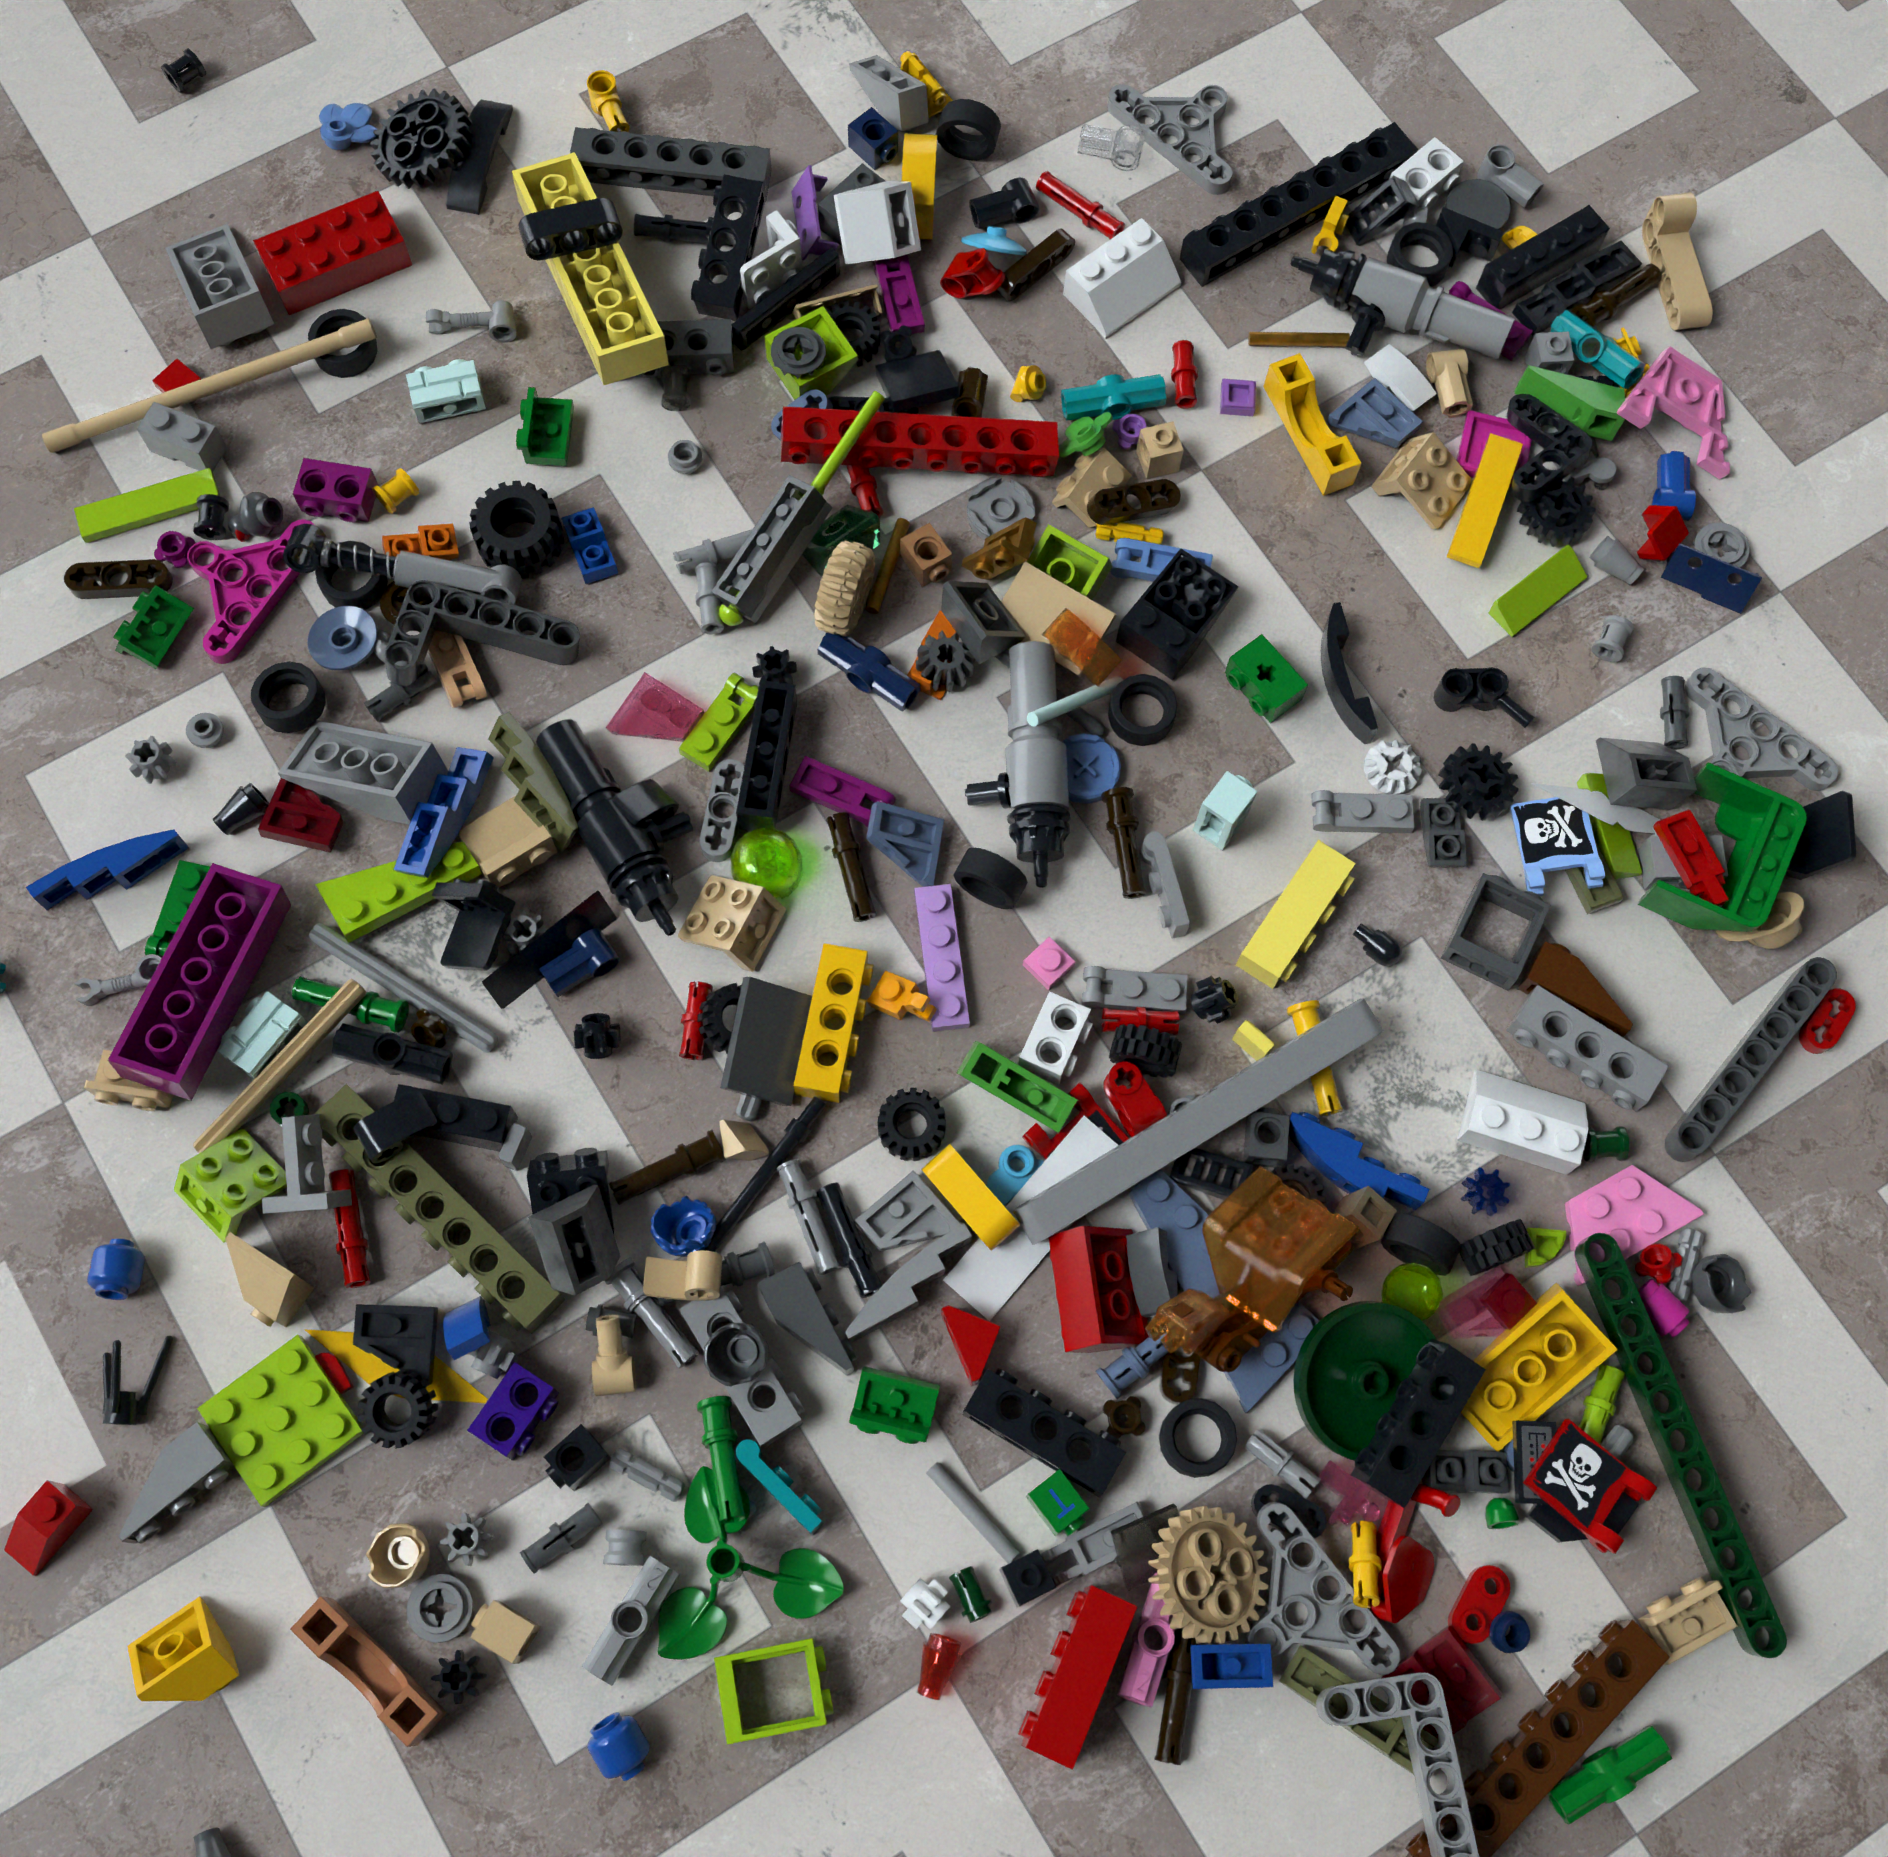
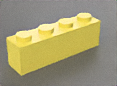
M1318 840L1241 953L1236 966L1272 989L1279 979L1287 982L1298 965L1293 961L1299 950L1303 953L1308 951L1317 937L1312 930L1318 922L1325 925L1336 906L1331 904L1337 893L1344 896L1355 880L1350 873L1356 863Z

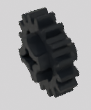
M1571 477L1567 482L1560 481L1535 501L1520 502L1517 512L1523 515L1519 523L1520 525L1529 524L1530 527L1526 534L1529 536L1536 532L1539 535L1538 543H1542L1547 538L1550 539L1552 547H1555L1559 540H1562L1565 546L1570 545L1573 538L1579 541L1585 531H1588L1593 522L1591 518L1596 512V508L1589 505L1594 498L1591 495L1584 496L1582 494L1586 488L1585 485L1579 487L1573 485L1575 478Z
M1472 743L1467 750L1460 746L1454 754L1448 756L1443 763L1444 767L1438 774V776L1444 779L1440 783L1439 789L1448 790L1449 793L1444 800L1445 802L1454 800L1457 803L1454 808L1455 812H1459L1463 808L1467 810V818L1471 819L1476 813H1479L1481 820L1485 821L1490 815L1495 818L1498 817L1513 803V797L1519 790V788L1513 785L1518 779V775L1509 774L1508 770L1513 765L1511 762L1503 764L1500 761L1503 753L1498 752L1493 756L1490 754V747L1488 745L1481 751H1478L1476 744Z

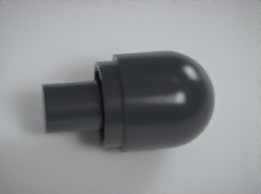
M1360 924L1354 931L1353 935L1365 944L1363 950L1366 952V955L1382 966H1392L1399 961L1402 954L1401 946L1397 940L1385 931L1382 932L1377 929L1373 932L1364 924Z

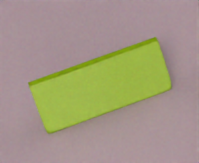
M1569 544L1493 603L1488 614L1511 637H1514L1587 579L1588 576Z
M1585 773L1577 781L1579 789H1588L1591 792L1599 791L1609 799L1603 774ZM1589 814L1594 839L1614 879L1642 875L1630 831L1626 830L1618 822L1611 825Z

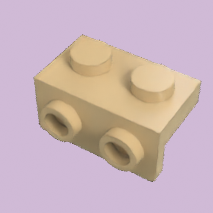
M1105 447L1088 456H1083L1082 454L1074 464L1076 467L1075 471L1060 482L1056 488L1058 494L1052 501L1056 508L1066 505L1089 528L1097 525L1087 512L1089 500L1102 489L1125 486L1132 476ZM1102 503L1099 504L1101 508H1106L1107 510L1110 507L1103 506Z
M1702 1577L1696 1578L1681 1586L1680 1589L1683 1594L1675 1599L1670 1600L1668 1596H1664L1646 1606L1649 1613L1639 1618L1638 1621L1644 1631L1670 1656L1664 1665H1670L1737 1627L1717 1592L1723 1588L1719 1580L1704 1581Z

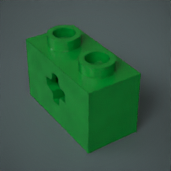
M1263 634L1229 658L1225 670L1230 685L1236 690H1241L1249 699L1250 706L1259 716H1264L1269 723H1272L1303 699L1308 687L1304 679Z

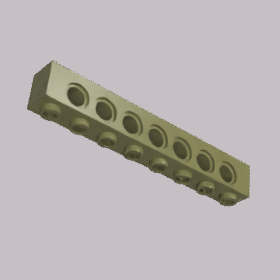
M345 1084L315 1113L319 1114L322 1138L331 1147L338 1142L347 1151L342 1158L357 1173L364 1168L373 1177L368 1184L383 1199L391 1194L399 1202L394 1210L410 1225L417 1220L426 1229L421 1236L436 1251L443 1246L452 1255L447 1262L463 1278L470 1273L479 1282L474 1289L490 1305L497 1299L507 1309L501 1316L517 1332L524 1326L532 1334L565 1301L564 1297L557 1290H553L550 1283L404 1140L402 1141L404 1145L402 1150L391 1157L388 1163L383 1166H375L360 1140H349V1133L354 1126L375 1111ZM417 1177V1185L412 1191L401 1192V1184L406 1178ZM437 1202L444 1203V1210L439 1217L435 1219L427 1218L428 1208L432 1204ZM463 1228L471 1230V1236L465 1244L454 1245L453 1238L457 1231ZM487 1255H497L498 1263L496 1267L489 1272H481L480 1263L482 1259ZM515 1281H523L525 1283L523 1294L516 1299L507 1298L509 1285Z

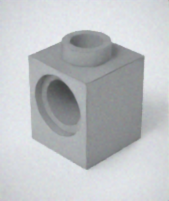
M1569 332L1535 333L1525 355L1526 366L1531 365L1568 374L1574 362Z

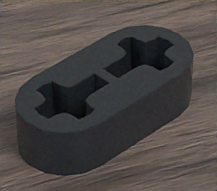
M1273 1484L1265 1485L1253 1494L1251 1507L1256 1517L1259 1510L1264 1506L1260 1502L1261 1496L1268 1497L1271 1493H1274L1276 1495L1275 1502L1286 1505L1293 1512L1304 1515L1309 1510L1313 1513L1312 1520L1317 1523V1526L1307 1530L1314 1539L1322 1535L1326 1529L1327 1520L1322 1508L1303 1497ZM1271 1511L1268 1514L1271 1520L1269 1525L1292 1536L1300 1534L1297 1527L1293 1533L1288 1532L1282 1523L1286 1517L1284 1513L1278 1515Z

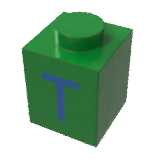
M1060 1469L1026 1496L1054 1536L1064 1531L1068 1537L1087 1522L1082 1515L1090 1508Z

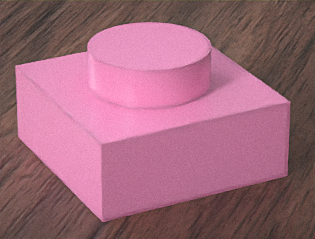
M1050 937L1023 960V966L1048 991L1075 965V961Z

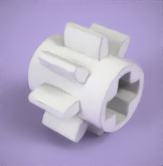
M920 1578L900 1600L907 1608L902 1617L915 1629L923 1623L931 1630L951 1607L943 1600L948 1591L935 1578L929 1585Z

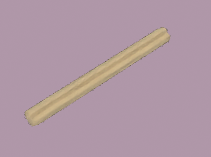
M353 979L348 980L193 1144L195 1150L200 1153L235 1133L366 995V990Z

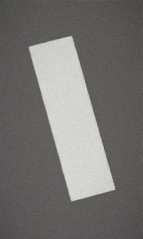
M1083 1116L1005 1208L1018 1221L1013 1213L1014 1209L1117 1147L1118 1144L1087 1117ZM1071 1223L1070 1225H1068V1226H1066L1065 1228L1061 1229L1060 1231L1056 1232L1055 1234L1060 1233V1232H1063V1231H1067V1229H1068L1073 1223ZM1021 1224L992 1251L978 1238L943 1281L990 1321L1050 1251L1049 1239L1047 1238L1032 1245Z

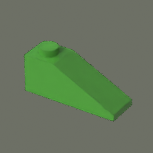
M978 1041L973 1043L956 1072L958 1075L1058 1133L1078 1101Z

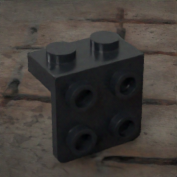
M1840 791L1804 806L1803 808L1807 816L1806 823L1785 874L1787 877L1798 880L1848 863L1856 857L1853 799L1851 793Z
M454 879L453 883L437 882L432 896L459 911L441 957V965L448 969L489 970L498 956V948L504 932L510 924L511 914L516 902L497 892L498 886L489 881L478 879L476 883H469L464 880Z
M583 1148L575 1151L573 1155L559 1156L558 1153H544L538 1155L534 1160H530L527 1182L532 1214L548 1208L592 1185H598L614 1234L615 1228L607 1180L609 1168L607 1150L597 1151L596 1148Z

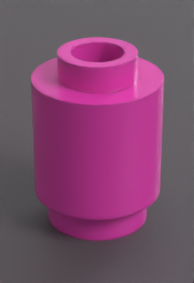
M1650 1279L1638 1289L1652 1325L1661 1337L1668 1333L1675 1337L1690 1323L1686 1318L1690 1310L1663 1283L1658 1285L1653 1279Z

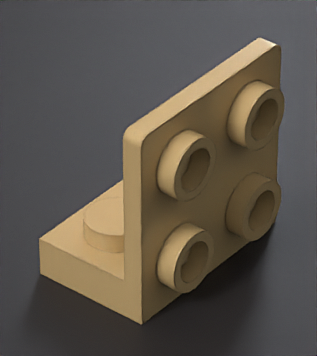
M1432 432L1407 439L1371 487L1378 496L1402 492L1429 527L1437 529L1470 488L1472 479L1436 434Z
M711 875L679 931L678 937L684 942L723 951L743 970L753 972L786 908L762 886Z

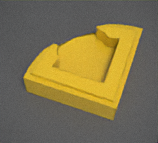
M1517 226L1506 232L1502 236V240L1512 250L1538 234L1526 226Z

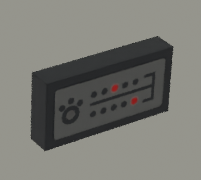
M1512 1421L1515 1503L1547 1504L1523 1482L1555 1435L1556 1422Z

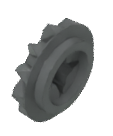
M792 327L782 331L775 337L771 345V357L774 367L780 368L784 376L788 373L794 374L797 379L802 374L808 373L812 376L815 369L823 366V360L826 356V347L821 336L805 327ZM797 344H800L803 352L800 361H796L794 356Z

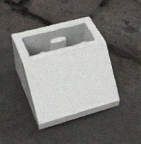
M885 181L834 195L845 264L896 258L921 250L911 182Z

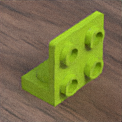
M240 1129L180 1164L174 1191L214 1234L225 1243V1238L230 1232L237 1235L244 1213L262 1203V1198L271 1197L287 1187L286 1172L245 1129Z

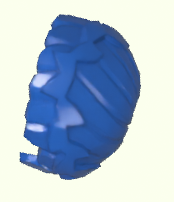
M684 1196L681 1198V1202H674L671 1206L662 1204L655 1211V1215L651 1217L650 1232L657 1244L665 1252L674 1256L687 1257L690 1252L704 1250L710 1244L716 1230L717 1221L711 1208L705 1202H700L697 1199L691 1201L688 1196Z

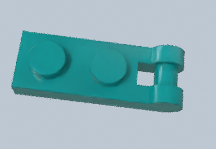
M746 1439L738 1444L736 1447V1457L741 1464L813 1535L823 1525L822 1520L818 1517L823 1510L806 1493L799 1498L789 1488L794 1481L780 1466L776 1465L771 1470L761 1460L762 1452L755 1441Z

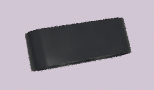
M597 198L525 215L518 224L527 256L537 261L612 245L619 241L623 235V229L614 203L606 198Z

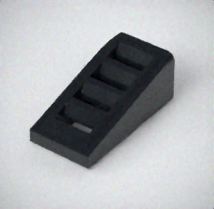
M1393 175L1348 214L1349 218L1346 225L1356 245L1361 246L1419 207V204L1407 182ZM1385 202L1387 203V205H1388V207H1389V209H1388L1387 211L1385 210V208H1384L1383 205H1382V204H1384ZM1373 210L1375 211L1376 215L1378 216V218H1377L1376 220H1374V218H1373V216H1372V214H1371V212H1372ZM1362 217L1368 226L1364 230L1359 222V219Z
M1194 1148L1175 1160L1169 1177L1180 1185L1245 1207L1256 1171L1252 1164ZM1190 1157L1196 1159L1191 1177L1184 1175ZM1206 1162L1211 1164L1206 1181H1202L1200 1177ZM1223 1168L1226 1171L1221 1186L1215 1185L1219 1170ZM1235 1173L1241 1175L1236 1191L1230 1189Z

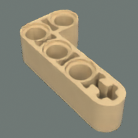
M1692 192L1656 197L1642 226V238L1649 261L1656 265L1661 272V280L1657 283L1670 327L1673 330L1708 326L1713 315L1712 303L1688 232L1697 214V202Z

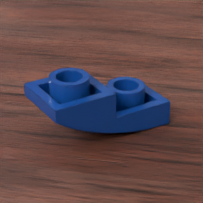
M592 507L562 517V523L585 584L618 574L615 560L606 541L595 508Z
M482 1296L457 1307L444 1316L443 1330L446 1348L453 1360L491 1342L487 1329L491 1324Z

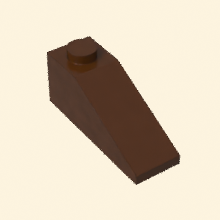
M1545 941L1535 952L1518 990L1529 994L1539 985L1621 1037H1624L1631 1030L1633 1023L1580 958L1572 955L1569 949L1557 943L1550 944Z

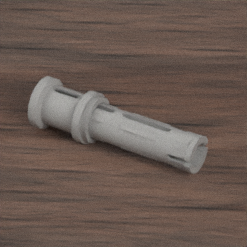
M632 1258L622 1261L613 1269L610 1277L604 1281L607 1285L612 1284L625 1300L624 1307L631 1312L635 1311L644 1321L648 1329L677 1364V1367L679 1369L684 1367L699 1354L698 1350L689 1342L670 1315L660 1306L659 1301L655 1297L644 1294V1280L633 1267L635 1262Z

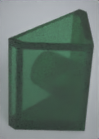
M846 505L824 520L802 555L816 572L823 577L828 559L841 542H857L864 544V547L872 550L880 545V519L875 513Z

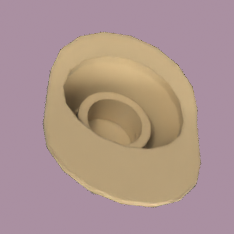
M1780 892L1776 896L1766 922L1758 929L1750 932L1717 930L1715 932L1720 938L1727 941L1740 942L1748 940L1751 944L1765 949L1782 947L1790 943L1803 931L1799 917L1805 908L1804 900L1799 894Z

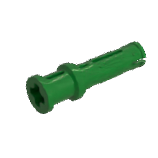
M300 976L293 985L292 998L323 1007L340 988ZM370 991L366 992V995L348 1014L357 1016L358 1020L363 1024L369 1025L374 1022L388 1026L392 1032L399 1033L404 1028L408 1018L409 1002L402 999L397 1002L381 998L377 992Z
M729 1396L709 1397L696 1404L697 1411L702 1413L705 1434L701 1437L702 1444L705 1445L706 1449L710 1450L720 1514L719 1521L724 1524L734 1523L733 1517H736L737 1521H741L746 1516L743 1510L733 1444L736 1443L738 1436L737 1431L732 1429L729 1408L732 1406V1399Z

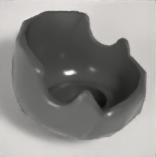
M1726 1254L1711 1255L1703 1258L1693 1271L1692 1290L1699 1303L1711 1312L1736 1313L1744 1311L1745 1306L1742 1303L1751 1294L1750 1288L1745 1283V1272L1740 1263Z
M731 1323L719 1328L713 1333L704 1347V1364L710 1376L725 1386L732 1387L754 1380L761 1374V1371L764 1370L768 1362V1344L760 1330L747 1323Z

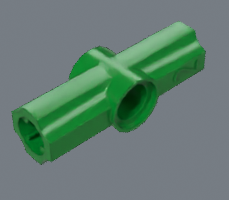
M1646 1726L1615 1747H1605L1587 1757L1581 1763L1582 1768L1566 1776L1548 1793L1549 1801L1564 1822L1571 1824L1602 1803H1612L1632 1792L1637 1787L1636 1782L1654 1772L1672 1759L1670 1749L1663 1737L1656 1732L1653 1726Z

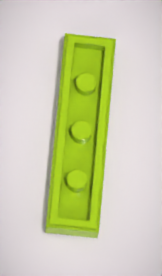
M207 468L76 507L74 512L81 537L85 543H89L198 510L199 508L196 505L197 497L204 494L218 496L220 494L211 468Z

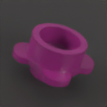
M168 531L158 539L154 556L156 560L161 562L167 561L173 563L176 568H182L187 564L186 558L190 547L196 542L191 537L184 538L179 532Z

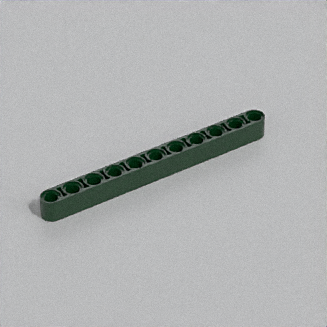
M1595 1233L1580 1241L1576 1246V1262L1609 1340L1618 1349L1615 1354L1625 1373L1626 1380L1712 1581L1719 1580L1723 1587L1717 1592L1737 1624V1627L1733 1629L1741 1648L1748 1654L1764 1658H1776L1786 1648L1787 1638L1784 1628L1621 1250L1615 1239L1610 1235ZM1591 1243L1600 1245L1604 1250L1605 1257L1603 1262H1597L1590 1256L1589 1246ZM1608 1279L1613 1280L1620 1287V1297L1617 1300L1612 1299L1605 1292V1283ZM1624 1316L1632 1319L1636 1325V1333L1633 1337L1627 1336L1621 1329V1320ZM1640 1354L1646 1355L1652 1362V1371L1649 1375L1643 1374L1637 1366V1359ZM1656 1392L1663 1393L1668 1399L1669 1405L1665 1413L1659 1412L1654 1406L1653 1399ZM1674 1430L1679 1431L1685 1440L1684 1448L1680 1452L1673 1449L1670 1444V1435ZM1692 1468L1698 1471L1701 1476V1485L1696 1491L1689 1487L1686 1480L1687 1473ZM1709 1507L1718 1516V1523L1712 1530L1705 1525L1703 1520L1704 1512ZM1725 1547L1730 1548L1735 1556L1734 1564L1729 1569H1726L1720 1560V1554ZM1744 1586L1750 1591L1752 1596L1751 1604L1746 1609L1740 1606L1737 1599L1739 1590ZM1760 1627L1765 1628L1769 1636L1768 1644L1763 1649L1758 1648L1754 1639L1755 1633Z

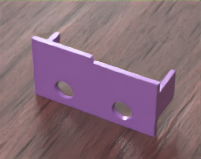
M811 165L807 166L791 191L802 260H806L809 254L822 255L829 248L832 247L836 250L839 246L837 242L820 239L821 231L816 207V191H821L828 178L813 174ZM805 231H807L806 239L804 241Z

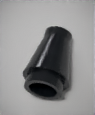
M249 783L244 788L240 786L222 810L213 818V821L223 833L229 835L233 830L264 815V809L268 807L269 802L252 783Z

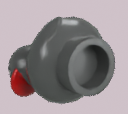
M251 492L247 496H243L240 504V514L232 516L229 520V532L241 542L247 541L250 534L257 537L266 536L276 525L282 522L283 508L277 499L269 498L261 492Z

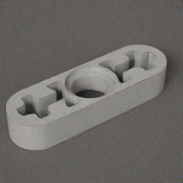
M734 759L721 761L714 770L699 841L701 851L704 857L712 862H722L731 856L737 835L738 821L736 810L744 765ZM730 771H734L737 778L732 781L731 793L725 792V777L729 775ZM719 803L731 804L734 807V812L730 817L722 819L714 815V808ZM717 827L722 829L721 838L722 843L725 845H719L718 850L714 851L708 842L715 841Z

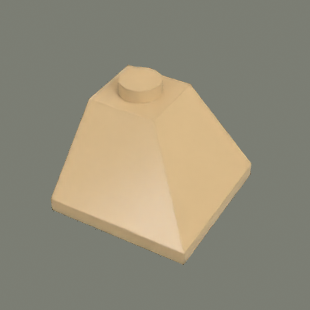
M230 1232L225 1240L243 1299L255 1307L251 1315L269 1327L272 1326L274 1321L287 1327L314 1287Z

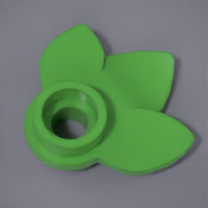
M1104 412L1094 420L1089 416L1082 417L1070 424L1065 431L1067 439L1059 445V457H1066L1075 451H1081L1083 456H1088L1099 450L1106 442L1103 434L1105 427L1112 421L1113 416L1111 413Z

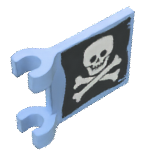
M1558 797L1510 805L1527 891L1543 896V887H1545L1543 872L1584 867L1588 889L1603 887L1602 879L1605 878V871L1598 855L1588 813Z

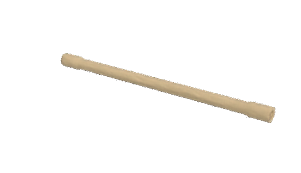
M367 318L342 327L336 332L88 420L76 424L71 423L42 434L43 441L49 452L54 453L80 444L85 439L142 420L153 402L173 409L339 349L376 339L377 335L370 319Z

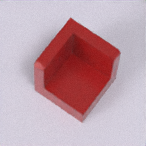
M1649 505L1642 513V517L1649 529L1647 533L1649 539L1637 551L1640 559L1666 560L1678 547L1679 543L1689 535L1677 506Z

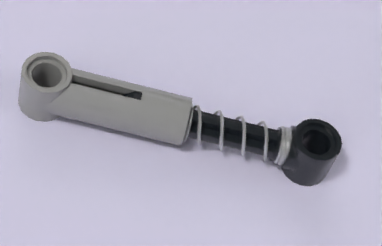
M312 524L298 525L293 530L283 553L287 566L299 573H310L317 568H322V566L330 567L333 564L339 566L342 571L352 568L358 574L366 571L371 572L374 577H378L380 574L386 575L391 581L394 580L397 586L409 588L416 581L428 580L512 605L516 604L522 585V578L519 572L508 565H496L488 569L407 551H401L396 557L389 556V552H386V555L373 552L372 548L370 551L357 549L356 544L351 548L341 546L338 541L336 545L331 539H327V536L319 527Z

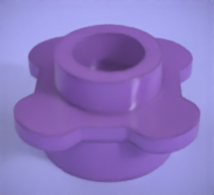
M1128 414L1122 417V419L1115 420L1112 429L1118 434L1119 447L1129 449L1132 445L1138 444L1140 429L1146 428V422L1142 416L1137 414Z

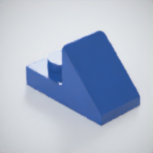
M1271 1644L1190 1645L1193 1689L1273 1687Z

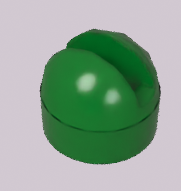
M1493 1498L1487 1503L1485 1519L1488 1529H1504L1520 1523L1517 1509L1509 1499Z

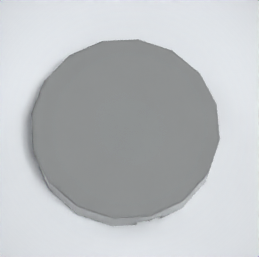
M992 478L980 483L971 492L967 504V521L973 532L983 540L1025 517L1034 521V499L1029 490L1019 482L1011 479L1009 482L1001 481L1002 478Z

